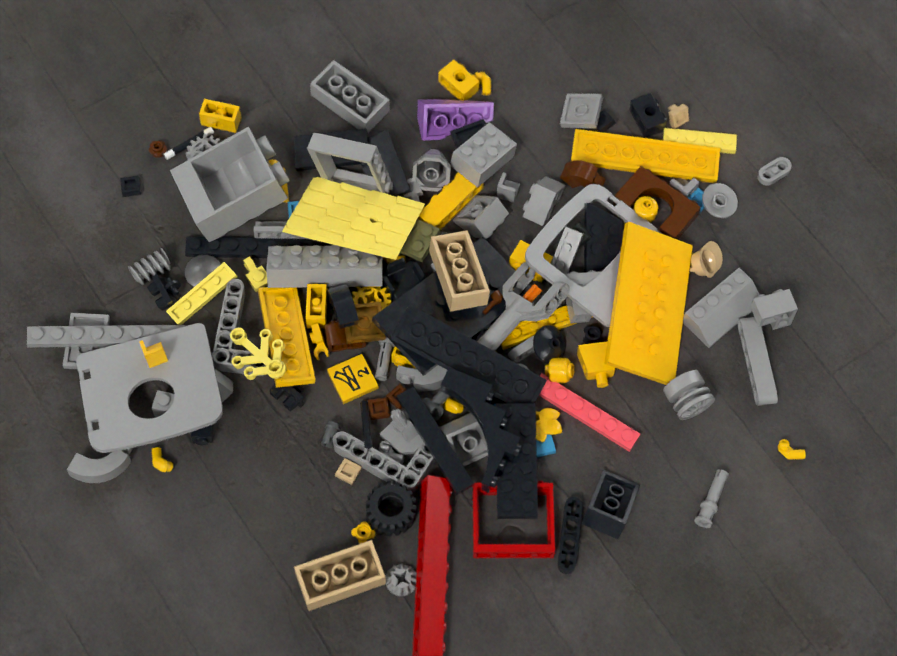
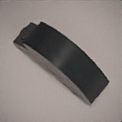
M344 284L327 289L330 309H334L339 329L357 325L359 319L348 286Z

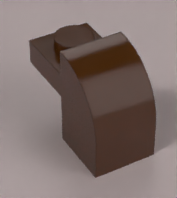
M580 160L566 163L560 177L572 188L579 186L585 188L591 184L603 187L606 180L597 173L598 167Z

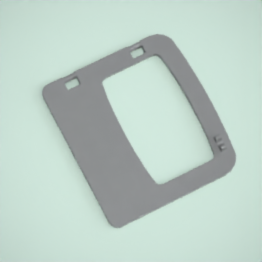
M591 184L576 194L544 226L527 248L525 260L534 271L552 285L559 281L568 284L570 292L567 297L604 326L610 327L621 251L599 275L584 287L577 285L543 257L544 252L558 234L584 209V204L594 201L600 202L625 223L629 221L658 233L661 232L646 219L639 217L632 208L623 201L618 200L601 185ZM608 198H610L617 205L614 207L612 204H610L607 201Z

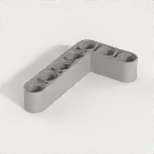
M232 279L227 283L212 358L217 370L244 374L245 368L249 366L258 368L256 364H247L241 369H236L232 364V359L235 356H254L249 351L236 350L235 344L230 338L231 331L239 328L245 300L244 284L240 279ZM234 289H240L238 292H232ZM230 306H237L235 309H228ZM227 323H233L230 327L225 326ZM224 340H229V341H230V342L227 343V344H222V343H221V342L224 341ZM221 357L226 358L223 362L217 361Z
M344 431L337 432L333 437V446L337 454L362 466L363 469L385 482L391 481V484L400 482L401 487L406 485L407 491L411 490L412 493L419 488L421 481L435 463L431 453L425 451L427 447L424 442H422L407 467L374 448L366 449L364 442ZM339 441L347 442L344 446H340L337 443ZM357 450H361L364 452L362 455L359 456L354 454V452ZM373 460H379L381 462L378 465L371 464ZM421 463L425 467L422 469H418L415 467V465ZM389 470L397 471L395 475H389L387 472ZM408 479L414 481L412 485H407L404 482Z

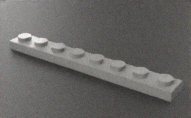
M185 325L27 327V348L108 347L185 327Z

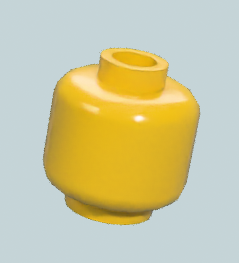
M643 196L636 200L633 210L639 217L651 223L657 216L658 204L653 198Z
M552 358L549 364L545 365V375L549 377L551 382L567 383L574 376V364L568 358Z

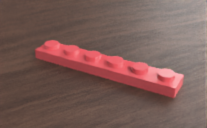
M541 373L540 377L547 381L539 394L540 397L627 451H631L639 439L640 433L561 384L551 382L548 376Z

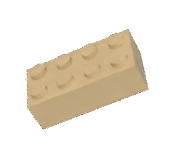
M468 230L431 237L429 252L450 311L487 305L490 290Z
M372 540L294 567L308 611L386 584L385 575Z

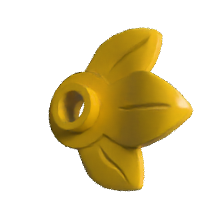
M545 408L540 412L536 411V419H538L536 421V440L544 442L547 434L555 435L562 433V427L556 420L560 416V412L551 408Z

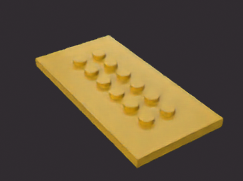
M629 221L625 223L604 364L667 385L676 378L693 245Z

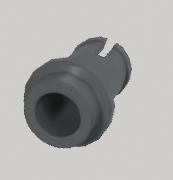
M328 421V424L325 425L326 430L321 445L333 448V437L340 431L338 423Z

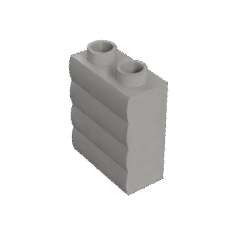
M249 127L170 170L196 226L208 242L218 239L228 231L243 225L248 220L261 215L267 209L273 208L287 199L282 185L290 180L279 161L273 165H270L268 161L269 158L276 155L266 135L256 139Z

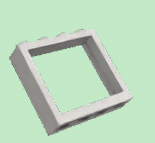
M313 133L307 150L321 178L385 194L392 190L393 183L377 146ZM331 155L367 163L373 177L337 169Z

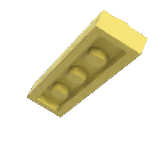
M664 128L663 141L720 148V153L735 154L737 135Z
M223 262L166 312L177 325H182L225 289L230 280L238 278L237 275Z

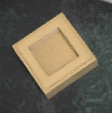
M344 458L335 473V477L353 485L362 470V466Z

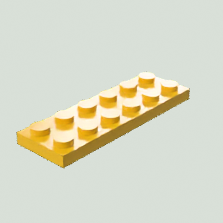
M297 287L258 288L264 327L273 334L272 340L269 341L271 360H273L274 354L273 341L280 339L285 344V349L281 354V361L286 365V372L282 377L274 379L276 387L315 383Z

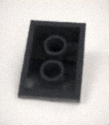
M603 470L581 524L619 540L640 485Z

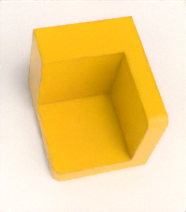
M143 340L139 341L150 368L168 361L161 342L146 347Z

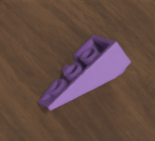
M440 99L418 100L417 118L422 140H441L450 135V131L482 119L486 123L493 121L494 102Z

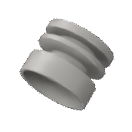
M691 370L679 375L663 389L668 401L675 403L673 409L675 412H678L677 416L680 420L690 419L702 413L715 402L714 396L710 394V389L703 387L705 381L698 370Z

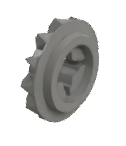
M402 563L394 565L387 571L385 577L386 587L392 594L406 596L415 590L416 572L411 566ZM405 574L407 583L401 582L397 586L398 579L396 576L401 577Z

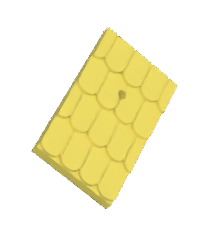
M313 177L282 232L396 260L425 204L401 196L395 197L375 190L369 191L343 182L340 184L324 178Z

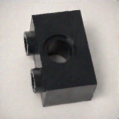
M651 93L631 100L629 110L644 138L664 131L667 123L666 115L661 113L657 99L653 98Z

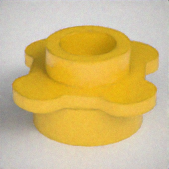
M365 521L361 522L351 531L352 536L358 539L359 544L374 538L376 535L375 531L371 530L368 522Z

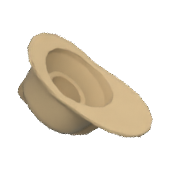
M709 241L701 250L695 252L691 256L689 271L695 272L698 276L713 277L722 266L723 261L722 252L718 244Z

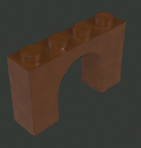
M642 166L638 168L615 195L618 200L623 201L632 209L636 200L643 196L658 197L666 201L672 213L659 227V231L677 240L698 217L701 208L697 202L688 199L681 191L675 190L665 180L659 179L652 171Z

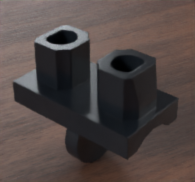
M158 274L152 276L154 281L147 288L153 296L159 293L162 294L155 303L159 309L165 310L177 302L175 296L179 294L178 289L181 283L179 280H172L171 277L165 280L160 278Z
M274 384L269 391L270 395L276 400L285 394L287 398L283 401V405L289 411H292L297 406L301 408L305 404L303 402L304 397L301 395L304 389L301 385L276 387Z

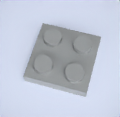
M567 94L560 121L561 127L596 128L603 101L602 94Z

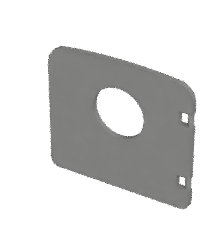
M201 323L85 352L76 359L89 441L92 448L98 452L106 453L124 450L180 436L216 423L223 414V406L205 326ZM143 340L146 347L161 342L168 361L150 368L139 341ZM90 372L91 378L85 380L84 373ZM159 380L166 382L173 388L175 394L173 404L163 415L144 419L137 417L130 411V396L139 385L148 381ZM99 422L100 429L93 431L92 423Z

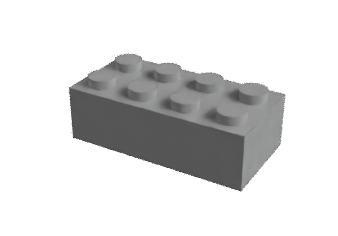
M334 60L310 83L311 96L357 129L367 128L368 133L390 111L388 98Z

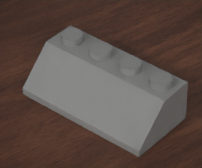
M738 268L685 312L683 324L710 348L738 324V319L745 318L752 312L750 307L752 301L756 296L760 295L753 280Z

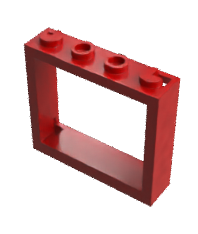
M537 481V495H546L547 544H479V495H497V485L495 488L491 487L490 492L487 493L481 490L482 482L474 483L472 489L473 558H554L553 483Z

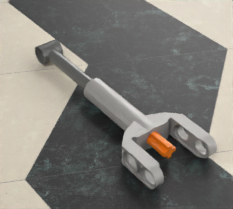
M524 262L503 285V298L506 301V310L477 342L495 351L522 320L539 321L548 319L570 292L569 285L563 281L554 283L534 306L532 302L542 292L536 284L532 285L523 297L519 295L533 280L536 272ZM441 389L432 399L428 397L422 399L435 421H438L443 415L442 405L450 397L441 392Z

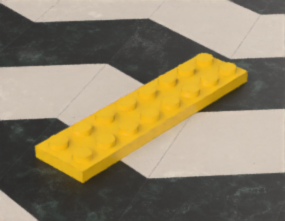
M575 129L571 161L580 160L591 163L598 168L636 172L642 166L657 176L687 180L695 178L697 181L717 183L720 148Z

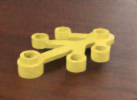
M235 328L231 331L230 338L233 343L243 345L254 355L245 357L235 356L232 359V364L236 369H241L247 364L263 363L266 365L265 367L254 368L249 366L245 368L244 375L248 380L255 379L257 375L266 374L273 379H277L285 374L286 365L281 361V354L285 349V344L282 340L276 339L273 341V360L268 357L269 341L273 338V334L269 329H263L260 332V349L247 339V334L242 328Z

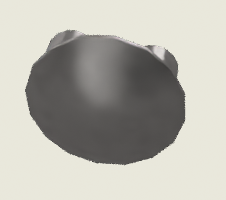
M196 256L187 263L185 277L188 283L195 287L221 264L213 256Z

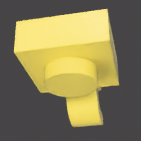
M250 256L244 259V266L249 272L246 274V278L255 292L258 291V288L268 286L267 272L261 265L256 268Z

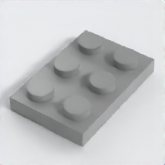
M71 313L69 326H109L110 316ZM65 347L63 368L77 369L76 359L80 354L104 347Z

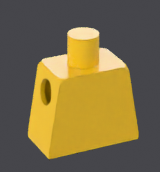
M607 342L578 345L577 356L586 379H596L598 388L607 387L609 385L607 378L613 377L615 367L604 364Z

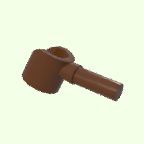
M499 290L494 291L490 295L493 301L482 311L485 315L493 306L501 303L503 295Z

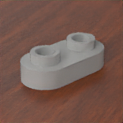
M785 157L776 158L760 168L757 176L758 181L763 185L775 183L789 174L792 167L791 162Z

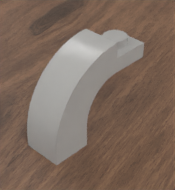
M398 365L396 377L403 384L413 383L417 392H429L441 388V382L447 370L437 365L423 376L417 369Z
M133 448L112 451L108 456L101 459H90L76 453L67 471L70 477L86 483L109 481L120 475L129 466L131 460L128 454L131 453Z

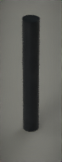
M363 400L360 402L364 447L370 449L372 448L369 409L368 402Z

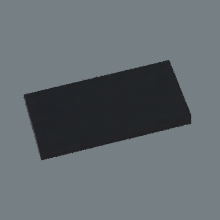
M367 128L319 133L368 144ZM313 134L294 136L296 171L317 169L307 150ZM331 155L336 167L367 164Z
M388 130L368 137V144L377 146L393 183V188L389 190L388 195L397 197L410 193L409 184ZM361 164L365 175L373 177L368 164Z

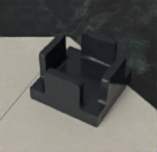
M401 258L387 265V272L383 273L382 286L387 288V293H390V300L393 303L423 281L425 275L417 262L413 263L411 260L405 263L404 258Z

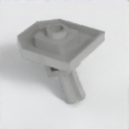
M400 409L392 410L391 418L393 421L380 433V436L385 441H388L400 454H415L423 440L404 410L402 412Z

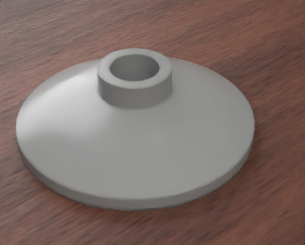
M714 183L709 185L703 192V205L712 216L727 218L736 211L738 206L737 196L727 185Z

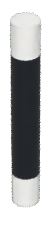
M209 127L164 153V157L167 160L186 150L187 146H191V140L196 142L197 136L203 139L204 134L207 137L213 134V129Z

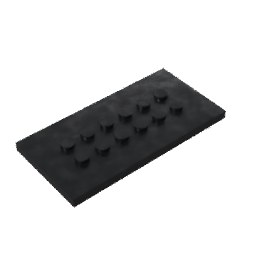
M484 237L473 243L490 290L487 305L450 311L440 280L435 271L372 318V322L423 376L435 368L437 364L390 339L409 304L471 339L477 336L486 327V324L494 323L506 310V301L502 298L501 303L493 306L486 315L482 312L493 301L490 295L494 291L499 290L503 295L504 283L516 271ZM528 284L519 295L523 297L531 286Z

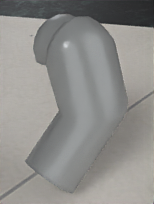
M382 441L379 445V452L403 464L404 454L394 453L390 443Z

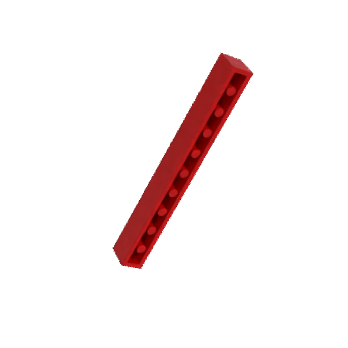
M427 475L421 481L412 656H443L445 652L443 635L446 632L444 614L447 611L445 594L448 591L446 575L449 570L447 555L450 550L448 535L451 529L448 520L451 514L449 498L452 494V487L446 478Z

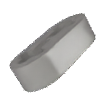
M534 336L522 342L508 353L511 361L518 363L535 352L533 348Z

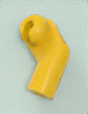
M482 71L480 73L476 72L474 75L482 84V95H491L490 77Z

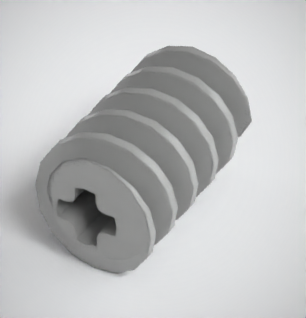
M160 248L161 254L158 251H154V257L150 254L147 255L148 261L144 258L140 259L141 265L138 262H134V268L130 265L128 266L136 282L144 285L143 279L145 278L150 282L151 274L154 276L157 274V271L164 274V267L169 271L171 270L170 261L162 248Z

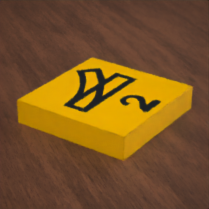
M362 354L327 369V373L343 404L379 389Z

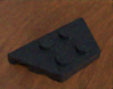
M585 203L584 227L591 236V239L584 244V273L588 271L597 272L607 267L621 251L623 221L591 203Z

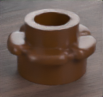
M161 140L151 142L149 147L150 154L156 158L164 156V153L167 151L165 142Z

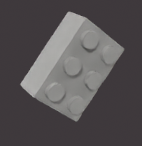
M489 122L453 152L450 165L478 188L514 157L517 143Z

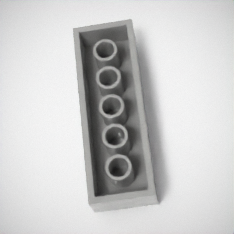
M337 245L269 246L266 268L268 288L307 287V284H326L327 287H337L344 284L348 287L382 286L383 257Z

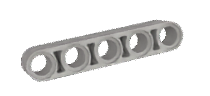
M755 317L738 319V330L755 403L757 406L776 404L778 401L777 390L762 327H758Z

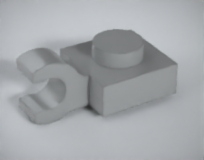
M412 178L408 179L407 182L411 192L405 194L404 197L420 202L419 196L423 195L422 189Z

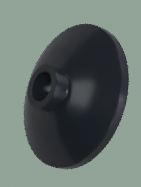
M550 325L543 326L536 331L533 338L535 354L542 362L549 364L550 359L563 357L566 348L565 339L556 327Z

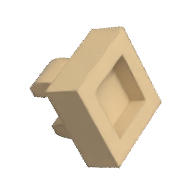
M673 104L668 107L670 110L669 119L671 127L676 129L689 121L688 107L682 104L677 107Z

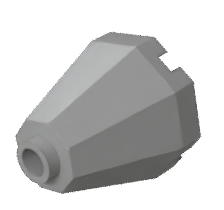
M430 149L414 162L412 180L415 183L417 182L422 190L438 192L445 184L447 185L450 182L451 165L438 149Z

